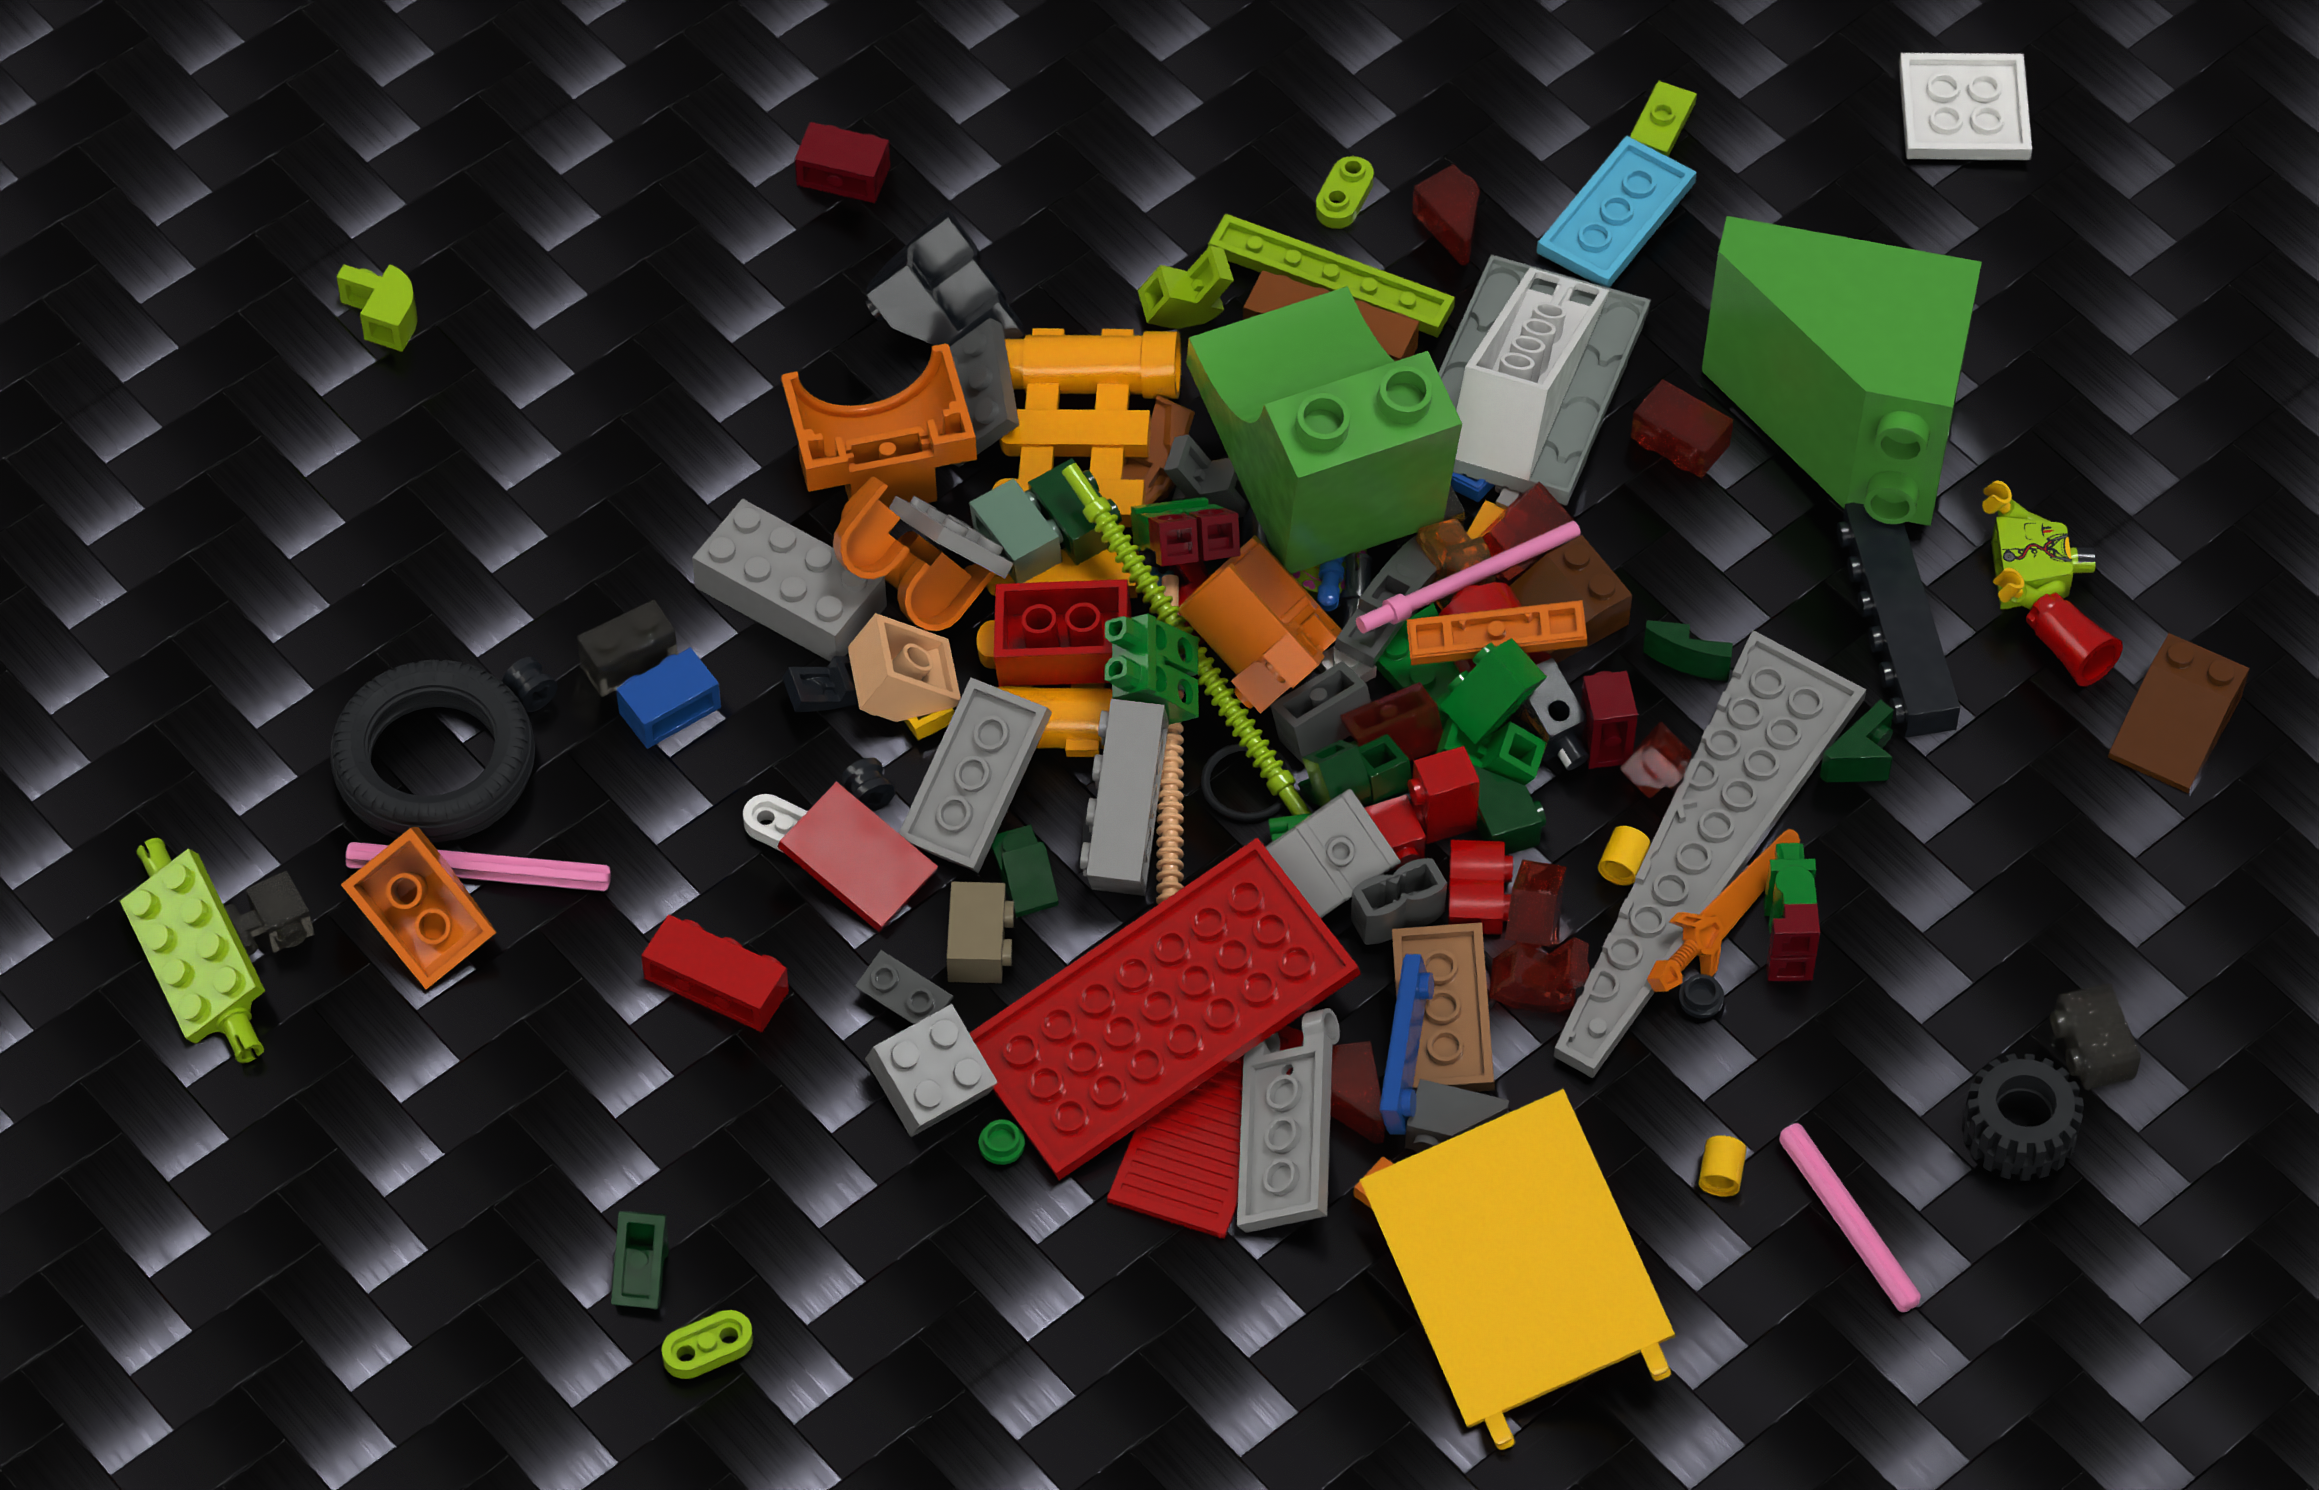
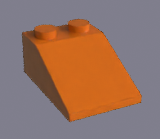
M419 827L409 828L341 884L426 990L497 933L447 861Z

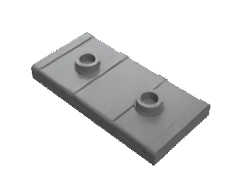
M1347 789L1342 794H1339L1265 846L1320 918L1352 897V891L1361 882L1374 876L1383 875L1401 863L1351 789Z

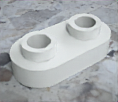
M761 794L751 798L746 803L743 809L744 827L746 832L754 839L783 852L777 847L779 841L808 811L775 795ZM763 820L773 821L769 825L760 824Z

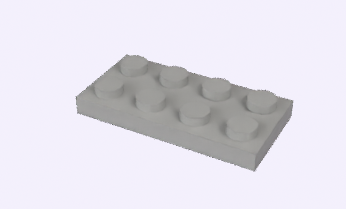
M970 677L899 834L915 848L979 873L1052 711L1045 706Z

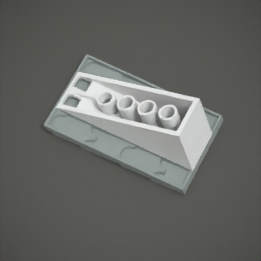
M1491 255L1438 372L1462 422L1453 473L1461 475L1464 473L1470 478L1484 479L1491 484L1501 487L1505 485L1508 486V489L1543 499L1546 497L1549 498V501L1567 505L1603 423L1604 415L1625 371L1630 354L1643 328L1651 300Z

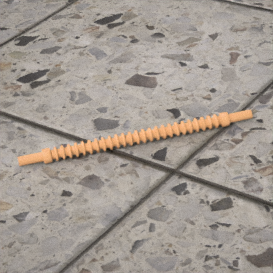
M1165 575L1162 577V585L1166 587L1164 595L1173 597V601L1170 603L1172 606H1179V577L1176 575ZM1182 690L1178 691L1180 699H1182L1184 697V693L1182 692ZM1181 722L1171 724L1168 727L1158 800L1160 803L1157 807V811L1160 814L1157 816L1156 822L1160 826L1156 829V833L1160 837L1156 840V844L1160 849L1156 852V856L1160 860L1156 863V868L1160 872L1156 875V879L1160 883L1156 886V891L1161 894L1156 898L1158 905L1184 888L1180 883L1184 879V875L1180 872L1184 867V863L1180 860L1184 856V852L1180 849L1184 844V840L1180 837L1184 833V829L1180 826L1184 821L1183 816L1180 814L1184 810V806L1180 803L1184 798L1183 793L1180 792L1184 787V783L1180 780L1184 776V772L1180 769L1184 764L1183 759L1180 757L1184 753V749L1180 746L1184 742V738L1180 735L1184 730Z

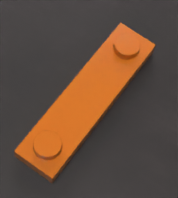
M1583 600L1407 619L1411 666L1473 659L1489 643L1492 642L1495 646H1498L1511 638L1525 653L1588 646Z

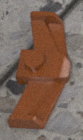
M1160 395L1156 397V403L1151 416L1149 457H1124L1123 479L1144 480L1146 491L1145 505L1163 501L1168 498L1175 487V483L1164 472V467L1174 438L1189 434L1195 414L1194 411Z

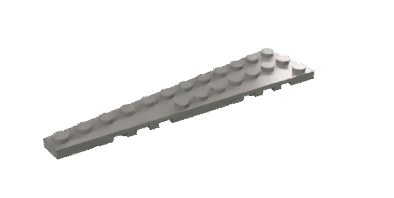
M1752 630L1733 670L1732 678L1717 704L1716 712L1702 735L1698 750L1694 758L1691 759L1685 771L1683 781L1678 786L1635 877V883L1627 899L1625 898L1618 919L1604 942L1600 957L1587 978L1582 995L1577 999L1554 1050L1555 1058L1591 1078L1596 1075L1654 994L1647 978L1656 960H1668L1684 943L1682 940L1683 928L1669 923V921L1677 912L1700 914L1738 877L1822 760L1823 753L1835 742L1865 700L1866 689Z

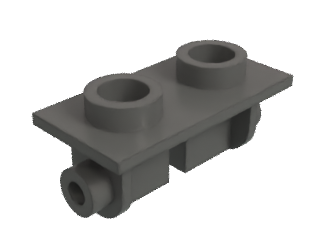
M880 950L855 985L857 989L913 1025L947 1007L953 999V995Z

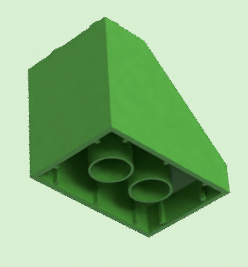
M1727 216L1718 251L1702 372L1840 506L1844 508L1845 504L1848 503L1864 504L1865 510L1872 518L1886 524L1911 522L1931 526L1982 262Z

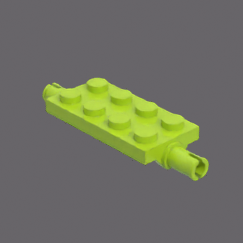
M152 838L147 840L145 844L149 853L141 845L137 849V855L141 859L150 878L120 900L122 907L185 1038L197 1044L210 1033H224L235 1053L236 1060L239 1063H249L256 1059L251 1048H254L258 1056L264 1051V1047L250 1023L252 1019L250 1011L252 1001L264 993L265 989L199 854L187 849L174 860H171L162 839Z

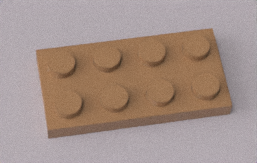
M1482 922L1392 929L1396 998L1405 954H1421L1427 972H1432L1434 976V995L1432 1000H1426L1413 1083L1415 1093L1420 1079L1473 1092L1495 1090Z

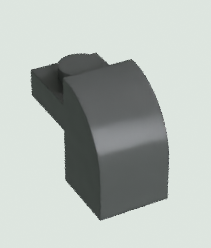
M1189 434L1174 438L1164 467V472L1176 485L1172 500L1205 497L1209 500V504H1216L1237 512L1238 518L1244 517L1251 505L1230 459L1225 458L1211 461Z

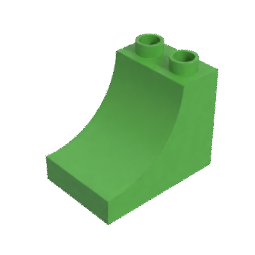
M1348 286L1189 337L1186 364L1253 512L1265 533L1272 554L1291 574L1443 524L1462 422L1429 352H1422L1394 361L1371 332Z

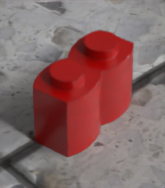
M1451 840L1448 925L1482 922L1483 934L1502 935L1503 921L1512 920V894H1504V882L1512 883L1513 856L1505 855V842Z

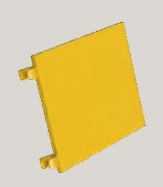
M1564 1089L1360 1179L1467 1427L1470 1428L1486 1421L1491 1436L1499 1450H1505L1515 1444L1514 1437L1503 1415L1504 1412L1637 1353H1642L1655 1381L1663 1380L1671 1375L1668 1363L1659 1344L1676 1337Z

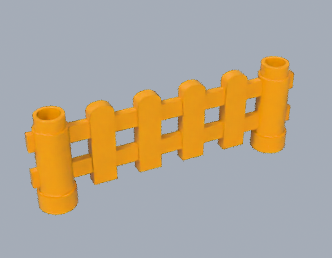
M1033 328L1032 335H1025L1024 339H1005L1013 390H1024L1026 393L1025 409H1017L1019 426L999 439L1000 448L1005 455L1020 456L1018 479L1014 478L1025 492L1029 490V481L1053 469L1054 457H1091L1090 472L1098 484L1099 493L1102 497L1111 499L1118 507L1122 516V521L1118 524L1131 527V506L1145 505L1146 491L1144 480L1123 479L1124 457H1149L1151 417L1150 410H1129L1130 395H1142L1144 399H1156L1157 395L1166 399L1179 398L1181 383V344L1179 332L1144 331L1143 336H1134V329H1102V335H1065L1064 329ZM1060 394H1096L1095 410H1059ZM1013 478L999 480L995 483L992 490ZM1061 549V563L1024 582L1127 579L1130 598H1137V583L1129 582L1131 574L1129 572H1122L1124 564L1122 562H1115L1117 553H1110L1108 549L1078 565L1073 562L1064 549ZM995 574L986 587L988 592L995 596L996 584L1015 582L1009 574L1006 578ZM995 620L986 621L981 625L976 638L979 659L984 667L996 669L994 662ZM1106 683L1071 684V688H1036L1033 685L997 687L1045 706L1052 711L1036 748H1065L1066 757H1095L1096 754H1100V749H1104V745H1101V737H1098L1100 715L1102 710L1109 711L1110 701L1113 699L1112 688H1105Z

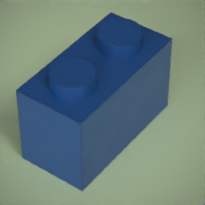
M691 647L679 654L666 657L656 667L641 675H634L628 678L620 687L616 688L620 715L647 749L721 708L719 683Z

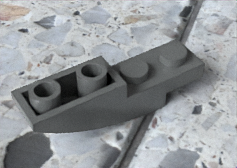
M1418 534L1411 538L1391 557L1361 595L1357 610L1336 638L1334 648L1373 668L1406 620L1395 625L1389 622L1363 634L1356 625V618L1381 607L1383 601L1397 594L1406 596L1439 581L1449 567V563L1455 553ZM1418 610L1413 611L1411 617L1415 615Z

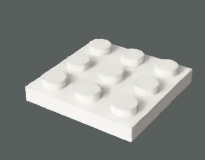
M1901 53L1899 69L1906 159L2030 160L2032 143L2023 54Z

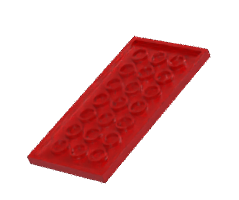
M1256 838L969 1034L998 1082L992 1090L1060 1181L1361 975L1358 965L1261 841Z

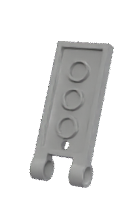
M1329 1008L1304 1014L1302 1019L1303 1046L1280 1051V1039L1278 1032H1276L1244 1054L1237 1226L1246 1233L1327 1216L1332 1047L1339 1041L1340 1037L1337 1017ZM1293 1068L1292 1074L1286 1075L1287 1071Z

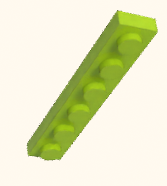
M1226 213L1208 243V247L1211 245L1224 248L1228 261L1260 273L1263 270L1275 275H1284L1294 281L1315 288H1324L1330 292L1348 286L1354 300L1364 301L1371 306L1392 313L1404 314L1411 319L1419 321V331L1437 338L1454 309L1455 297Z

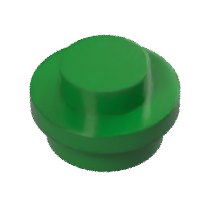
M995 1120L988 1124L979 1136V1150L982 1156L991 1163L999 1165L1012 1163L1024 1151V1135L1020 1128L1011 1121Z

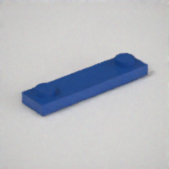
M1405 954V957H1403L1379 1109L1387 1131H1389V1134L1406 1135L1408 1117H1414L1416 1112V1093L1413 1089L1426 1000H1432L1434 995V976L1432 972H1427L1421 954Z

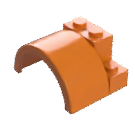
M948 344L932 346L927 367L909 387L892 397L865 405L845 406L827 403L814 397L803 387L797 371L781 376L798 440L799 459L808 492L845 485L847 496L850 500L859 488L874 476L888 486L878 499L888 508L895 496L909 503L913 496L930 503L937 501L935 467L977 460L976 436Z
M1254 535L1240 548L1241 556L1230 557L1180 605L1178 611L1236 674L1231 682L1236 686L1234 693L1247 708L1255 707L1261 714L1290 687L1294 688L1319 666L1325 657L1322 653L1336 641L1342 630L1260 539Z

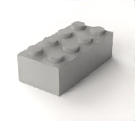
M744 499L736 505L692 557L695 588L830 662L834 656H846L848 646L875 613L880 614L887 606L885 576L876 579L858 577L841 565L836 558L833 547Z
M1111 699L1109 711H1101L1098 737H1101V745H1104L1103 755H1095L1092 781H1095V789H1098L1097 799L1089 798L1086 815V825H1089V832L1092 833L1091 843L1083 842L1080 858V869H1083V876L1088 878L1092 890L1140 896L1146 895L1169 727L1165 705Z

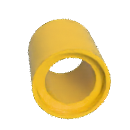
M1629 826L1616 827L1598 864L1599 873L1606 880L1622 886L1632 885L1651 845L1649 838L1636 828Z
M1723 1135L1713 1136L1706 1140L1699 1177V1186L1702 1190L1722 1197L1733 1196L1739 1192L1747 1150L1742 1141Z

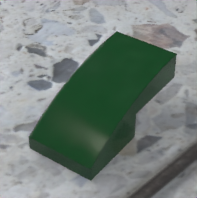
M1646 621L1643 647L1645 654L1678 671L1701 678L1728 682L1733 643L1689 639L1690 624Z

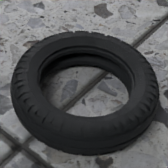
M424 660L418 661V663L404 664L395 667L394 670L390 669L373 678L372 681L366 683L354 694L353 698L344 707L336 723L331 741L330 759L334 781L340 795L348 807L364 823L378 832L395 839L400 837L409 828L419 827L430 842L434 844L444 843L449 840L455 841L471 836L473 833L476 834L494 824L495 821L502 818L512 808L523 793L530 778L534 763L535 742L532 725L525 708L510 688L497 677L483 669L469 664L465 665L462 662ZM432 707L453 708L471 714L488 728L495 741L493 754L488 765L474 781L446 794L419 796L401 792L384 782L371 764L374 745L383 730L396 719L416 710Z

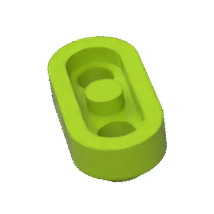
M1349 156L1340 159L1333 166L1316 199V217L1324 226L1340 229L1349 226L1355 221L1373 187L1374 171L1367 160L1361 157Z
M724 1310L670 1333L662 1345V1357L666 1370L677 1378L690 1379L743 1357L750 1350L753 1343L751 1323L744 1314L738 1311ZM727 1336L737 1338L735 1342L730 1344L722 1342V1339ZM684 1354L694 1356L691 1361L683 1362L679 1360Z

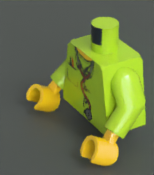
M1994 481L1983 489L1984 494L1989 496L1982 503L1983 510L1988 514H1994L1998 511L1999 515L1995 520L1991 544L1996 573L1993 583L1998 587L2001 609L2023 606L2031 610L2033 604L2040 597L2055 592L2064 599L2069 596L2073 573H2094V548H2070L2067 527L2063 523L2051 522L2027 511L2011 499L2012 493L2010 488L2002 481Z

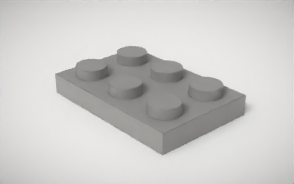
M895 496L889 507L901 520L936 543L1003 578H1006L1014 564L1000 555L1004 547L988 539L987 536L974 530L968 524L949 514L946 515L940 512L934 506L913 496L910 503Z

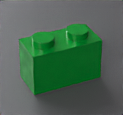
M1512 638L1498 646L1491 642L1481 649L1472 659L1476 666L1470 673L1467 670L1462 672L1448 685L1447 688L1451 694L1440 705L1474 744L1481 742L1498 731L1547 678Z

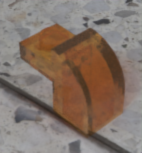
M1456 518L1419 528L1416 541L1437 568L1433 583L1491 557L1483 538L1471 539ZM1495 575L1473 585L1480 586L1495 582ZM1457 592L1435 601L1441 611L1450 603L1451 598Z

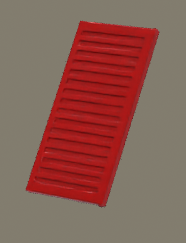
M1285 1026L1277 1031L1280 1039V1051L1300 1047L1304 1043L1302 1030ZM1244 1055L1135 1129L1107 1196V1202L1225 1239L1238 1207ZM1290 1068L1286 1075H1291L1293 1068Z

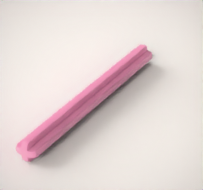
M351 842L348 844L346 851V865L350 869H360L389 845ZM438 850L460 879L603 892L608 890L611 880V871L608 865Z

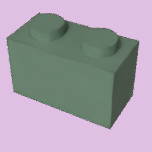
M1014 478L969 502L973 528L987 536L988 539L1004 547L1000 555L1014 563L1008 574L1015 583H1024L1062 562L1060 543L1063 542V536L1059 527L1052 519L1046 521L1041 514L1040 505L1034 494L1030 490L1024 492Z

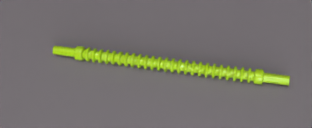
M1076 463L1067 466L1062 471V474L1084 505V516L1089 523H1096L1095 532L1103 533L1101 541L1110 543L1108 551L1110 553H1117L1115 562H1122L1124 564L1122 572H1129L1131 574L1129 582L1137 583L1136 593H1143L1142 602L1151 604L1149 612L1151 614H1158L1156 620L1192 634L1193 627H1186L1184 625L1186 619L1183 616H1178L1179 606H1172L1170 604L1173 601V597L1164 595L1166 587L1157 585L1159 576H1152L1150 574L1152 566H1145L1143 564L1145 556H1138L1136 553L1138 546L1129 543L1132 539L1131 535L1123 534L1125 526L1116 524L1118 516L1110 514L1112 507L1107 499L1097 495ZM1198 645V676L1200 677L1198 685H1205L1204 694L1206 696H1213L1211 704L1220 707L1218 711L1219 716L1227 717L1225 725L1234 727L1232 736H1239L1241 738L1239 746H1246L1248 748L1246 756L1254 757L1253 767H1260L1262 769L1260 777H1267L1268 782L1266 786L1273 796L1279 795L1291 815L1311 813L1293 786L1295 778L1291 772L1281 768L1283 766L1282 760H1275L1276 750H1269L1267 748L1269 740H1262L1260 737L1262 730L1254 729L1253 726L1256 721L1255 719L1247 718L1249 710L1240 708L1242 702L1238 698L1234 699L1232 696L1234 688L1226 687L1228 679L1219 677L1221 669L1219 667L1213 668L1214 658H1207L1205 656L1207 648L1199 647ZM1184 648L1178 650L1179 655L1184 654L1186 656Z

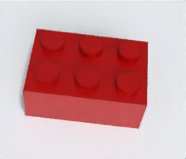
M1128 580L996 584L994 662L999 687L1110 683L1105 680V664L1109 658H1112V643L1105 638V622L1122 616L1131 618L1132 609Z

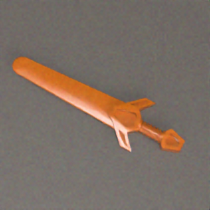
M1788 829L1784 831L1700 914L1677 912L1669 923L1683 928L1682 940L1684 943L1668 960H1656L1647 978L1654 992H1667L1682 984L1683 975L1681 972L1697 955L1700 960L1701 974L1713 976L1718 971L1722 940L1766 889L1770 859H1775L1776 844L1800 843L1799 835L1795 830Z

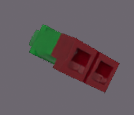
M1205 497L1131 506L1130 516L1133 545L1138 546V551H1155L1156 564L1160 566L1199 562V559L1207 561L1241 556L1238 513L1216 504H1209V500Z
M1801 843L1776 844L1775 859H1770L1763 903L1764 916H1770L1768 928L1771 934L1766 963L1767 981L1813 980L1820 938L1815 889L1816 863L1815 859L1804 858V848Z

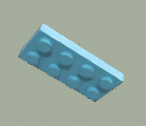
M1626 135L1538 241L1537 253L1594 284L1610 288L1695 184L1697 172Z

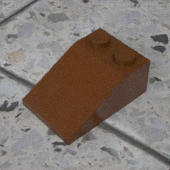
M1583 535L1547 553L1510 585L1522 607L1583 600L1588 646L1629 625L1632 602L1631 592ZM1588 646L1548 650V652L1557 664Z
M2168 633L2149 667L2110 749L2108 758L2189 794L2242 698L2250 668Z

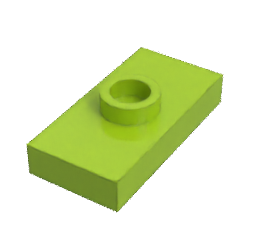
M1658 81L1630 138L1669 157L1696 103L1697 93Z

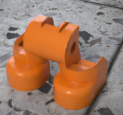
M872 476L850 498L842 511L841 522L834 533L833 548L837 560L845 569L860 578L876 579L885 576V581L898 590L897 600L900 610L915 625L928 631H940L951 627L963 616L994 577L995 573L978 564L967 566L965 569L961 568L942 551L938 550L914 531L906 532L898 540L892 537L889 533L898 523L900 517L878 500L888 486Z

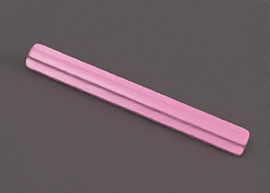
M1794 1123L1784 1128L1780 1132V1143L1895 1307L1903 1313L1915 1308L1920 1303L1921 1294L1802 1125Z

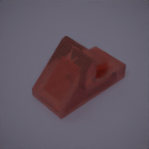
M1660 722L1622 764L1621 771L1647 797L1651 798L1665 785L1671 789L1683 778L1692 752Z

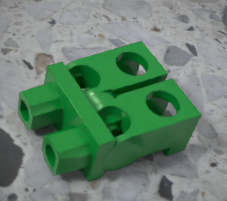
M1149 613L1133 618L1122 616L1107 620L1105 622V638L1112 643V658H1109L1105 664V680L1112 684V698L1165 705L1169 725L1198 718V679L1192 677L1198 675V637L1156 620V617ZM1179 649H1185V662L1179 656ZM1180 690H1185V703L1182 702L1178 694Z

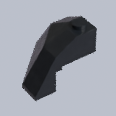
M949 209L940 214L892 257L867 285L866 295L869 299L865 303L879 322L885 319L891 328L933 345H953L989 318L1002 323L1005 339H1019L1024 335V325L1016 312L1013 311L1003 298L1005 293L993 273L988 268L983 271L977 264V256L981 253Z

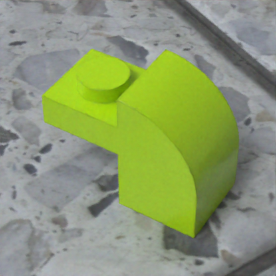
M1210 245L1188 271L1160 265L1137 291L1147 323L1179 329L1204 324L1224 311L1220 296L1234 280L1224 248Z
M390 264L382 276L376 275L368 269H357L343 265L337 275L341 303L362 309L360 317L364 340L403 352L417 325L413 287L407 275L399 268Z

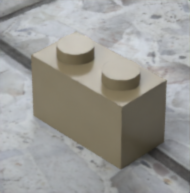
M951 882L947 946L948 982L1002 983L1003 966L1012 965V939H1004L1005 928L1014 927V901H1006L1005 883Z

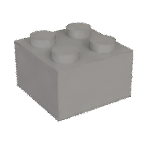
M952 1004L875 1045L865 1058L910 1137L988 1095L998 1083Z

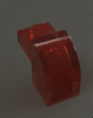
M1574 937L1549 954L1521 942L1515 943L1493 958L1489 998L1510 1007L1528 1011L1553 1013L1573 1007L1576 988L1585 983L1589 974V964L1587 963L1589 943Z

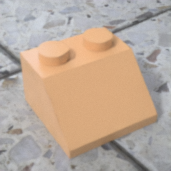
M875 613L848 646L860 710L873 716H880L894 722H899L958 706L961 696L949 639Z

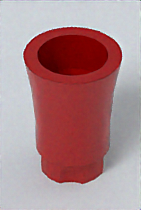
M2056 592L2040 597L2026 616V622L2035 630L2036 636L2063 663L2079 686H2089L2103 678L2114 667L2122 653L2123 643L2120 639L2099 627L2070 601L2064 600Z

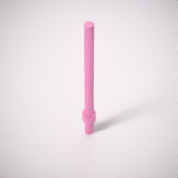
M1570 521L1406 596L1397 594L1384 600L1381 607L1357 617L1356 625L1359 631L1364 634L1389 622L1393 625L1410 618L1415 610L1581 535L1580 528L1575 521Z

